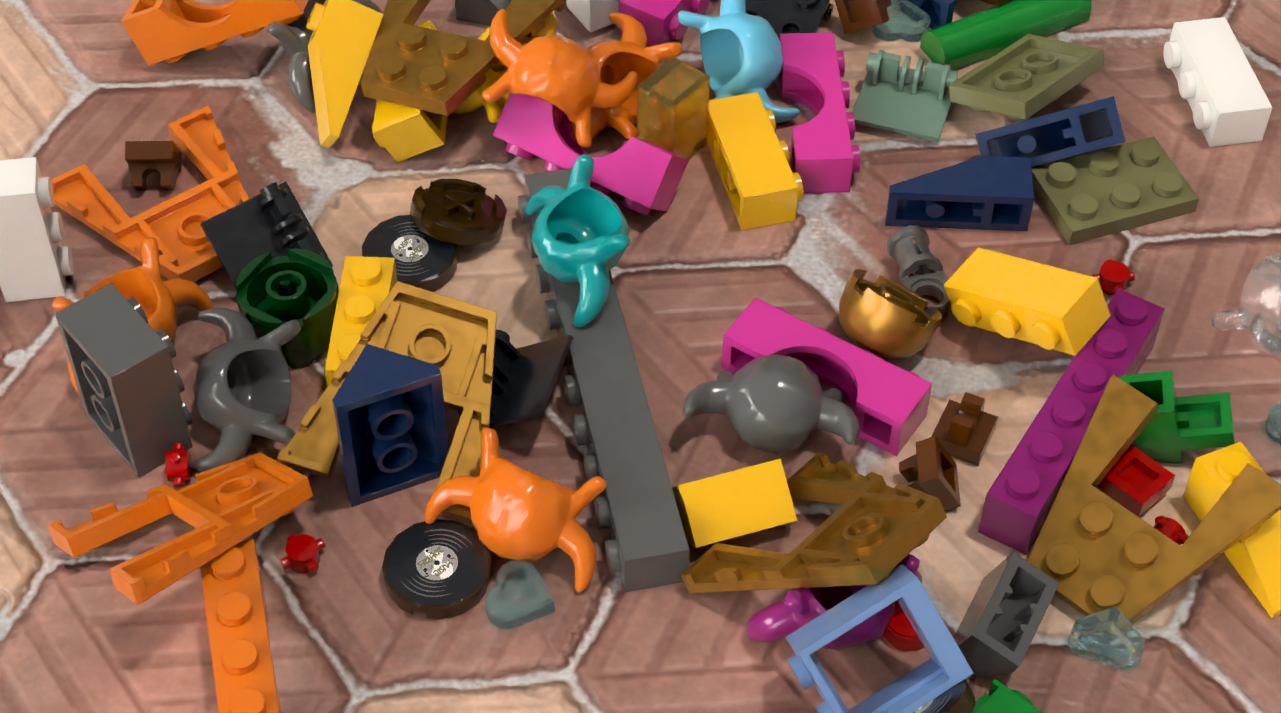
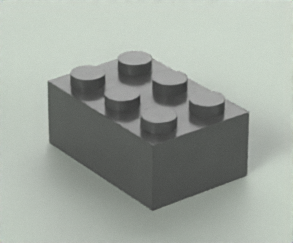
M111 283L55 313L85 415L138 478L165 463L166 451L173 450V444L183 443L184 449L193 447L188 425L193 422L192 417L180 397V393L185 390V387L171 360L176 357V350L168 335L161 328L156 331L151 328L144 310L135 298L131 297L126 300Z

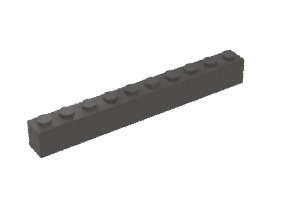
M572 168L525 175L526 195L518 196V207L522 224L530 223L531 229L526 230L531 259L538 258L531 237L534 222L540 213L534 216L527 215L525 212L527 203L537 191L548 185L563 186L567 189ZM541 263L535 265V273L539 293H548L549 300L544 301L548 329H557L559 337L556 338L568 335L573 337L564 360L563 367L567 366L569 374L563 376L564 391L568 406L577 405L579 413L573 415L578 446L587 445L589 455L583 456L586 480L588 481L592 477L600 476L607 483V487L599 494L600 496L594 498V508L599 529L608 528L611 540H605V552L610 573L619 571L624 592L684 582L680 574L689 567V546L611 271L609 270L611 284L609 297L602 311L586 326L578 328L574 326L573 319L580 299V284L578 282L562 283L544 271Z

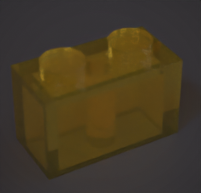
M673 56L638 85L637 138L651 142L688 160L707 145L710 76Z

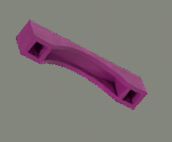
M1117 289L1107 305L1111 316L1079 353L1074 356L987 492L978 530L979 533L1024 555L1028 554L1040 534L1109 379L1113 374L1118 378L1122 375L1138 374L1154 347L1165 308Z

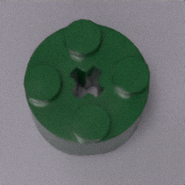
M293 248L287 249L288 255L272 258L271 252H268L250 261L238 275L236 298L239 312L253 325L257 338L270 333L288 321L295 319L300 323V333L293 340L281 346L282 354L288 366L297 369L309 366L313 363L315 357L328 350L339 290L333 268L325 258L309 250Z

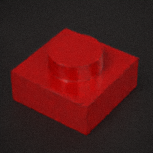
M1132 445L1124 452L1097 487L1140 517L1171 489L1175 475Z

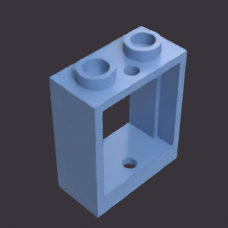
M903 564L896 567L892 575L876 585H867L785 637L795 655L787 659L793 673L805 690L814 685L824 701L815 707L818 713H912L974 674L920 580ZM898 601L931 658L848 710L814 652L893 602Z

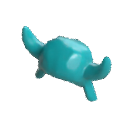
M588 154L579 156L575 161L567 189L556 185L543 187L530 198L525 208V212L529 216L540 213L533 225L531 241L544 271L562 283L578 282L580 284V299L573 319L574 326L578 328L586 326L602 311L611 288L609 270L617 265L626 248L630 245V238L628 237L630 229L620 208L610 197L590 187L594 160Z

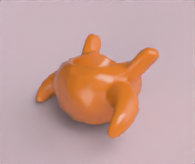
M505 9L499 10L492 20L489 30L490 46L497 59L509 69L482 93L483 100L488 103H494L509 92L535 96L548 101L560 108L568 116L569 121L575 123L577 143L583 148L590 147L592 144L591 108L606 110L621 106L631 97L635 90L637 73L635 71L629 72L617 84L611 85L600 82L598 68L592 60L590 51L572 39L555 34L534 38L523 45L510 35L507 26V11Z
M611 13L609 20L618 26L623 33L620 42L615 40L602 41L588 48L592 60L597 65L599 81L611 85L617 84L629 72L635 71L637 73V83L631 97L621 106L606 110L591 108V138L596 137L608 126L615 128L629 140L631 137L637 138L638 131L634 124L649 115L659 96L661 88L659 63L680 56L682 45L679 42H668L646 47V32L644 26L638 20L624 13ZM571 122L573 133L576 138V125L575 123Z
M152 237L146 238L141 248L142 266L120 271L101 280L86 291L80 300L112 283L126 300L131 297L135 298L144 310L151 328L154 331L161 328L172 342L176 336L177 329L175 307L189 304L201 312L212 309L214 306L207 293L191 280L174 278L162 281L157 239ZM57 297L54 299L52 306L58 312L74 302L65 297ZM68 358V368H69L70 380H71V382H72V384H73L75 390H76L77 393L79 394L78 388H77V385H76V382H75V378H74V375H73V372H72V368H71V365H70V362H69V358Z
M484 428L481 430L480 476L460 475L445 480L432 493L427 503L425 522L427 524L434 523L445 509L459 504L470 508L472 523L477 529L479 540L501 558L518 561H537L558 547L570 555L573 560L575 589L578 593H581L587 588L593 578L596 568V548L589 533L575 518L595 497L605 490L607 483L600 476H595L586 481L578 490H572L565 485L527 471L500 457L497 432L492 428Z

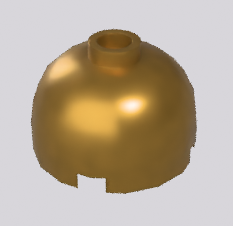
M854 270L844 287L839 301V321L845 334L854 341L853 345L860 349H866L879 358L882 356L892 360L911 357L922 350L936 332L942 321V314L936 310L931 317L924 311L928 301L905 286L882 275H879L875 283L863 279L867 270Z

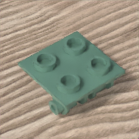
M879 50L878 54L870 52L866 63V70L868 72L853 109L855 123L939 142L952 103L950 102L949 85L957 80L958 71L950 70L951 65L927 62L925 72H923L924 59L919 58L916 70L910 69L911 56H905L903 65L900 67V55L886 53L883 50Z

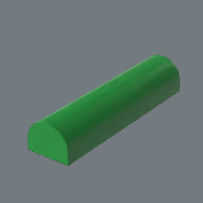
M1013 0L1000 7L995 6L924 32L921 37L920 48L933 63L951 65L950 70L954 71L998 54L1027 34L1046 37L1089 21L1092 9L1091 0Z

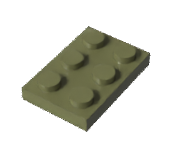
M1027 34L949 85L950 102L969 106L974 111H991L1003 114L1011 120H1027L1104 67V50Z
M1154 136L1032 167L1034 193L1069 245L1195 212L1199 201L1196 193Z

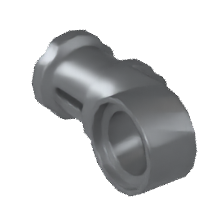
M917 225L902 227L888 238L886 244L888 254L900 266L899 278L903 286L919 296L931 295L940 300V303L937 305H927L924 311L932 317L936 310H938L942 314L943 321L948 316L950 301L943 287L947 279L943 272L942 263L931 254L928 247L930 240L925 230ZM911 239H914L916 243L913 244Z

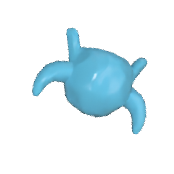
M721 0L719 17L680 11L678 13V21L682 25L700 30V48L704 69L709 85L716 95L714 99L758 92L765 110H772L776 123L787 122L800 114V110L797 108L775 105L770 101L766 93V89L781 72L783 64L782 46L776 32L766 19L746 13V0ZM704 108L701 110V115H702L703 119H704Z

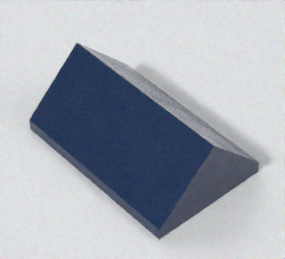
M366 344L333 398L345 482L351 507L439 478L449 452L442 376L438 366Z

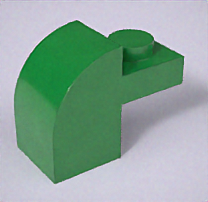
M1172 371L1119 376L1121 380L1155 401L1158 406V412L1129 447L1134 445L1156 462L1180 464L1183 463V450L1227 447L1235 444L1230 392L1176 397Z

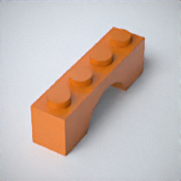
M134 0L121 23L148 66L165 60L167 63H174L184 58L189 52L200 48L206 51L215 49L227 39L239 35L243 38L251 37L273 22H280L284 25L292 23L304 14V9L309 0H233L221 5H206L193 0Z
M254 539L244 540L200 567L218 713H282L267 623L269 619L261 568Z

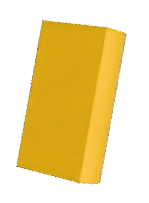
M781 458L672 487L686 539L694 548L798 521Z

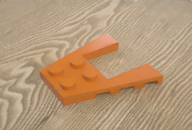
M205 106L168 124L170 138L207 178V181L130 218L85 164L51 179L54 191V204L139 261L142 262L141 248L144 240L151 237L157 239L160 274L168 280L180 278L195 282L222 268L223 265L201 228L200 223L249 200L247 192L244 191L239 180L235 164L231 161L220 129L215 124L209 106Z
M259 452L195 474L197 482L176 491L165 484L147 490V499L125 509L117 511L115 503L112 502L89 510L93 520L66 529L62 521L59 520L48 524L54 544L73 558L170 514L176 515L195 527L196 529L109 568L115 589L139 605L279 517L291 513L297 506L313 497V493L307 476Z

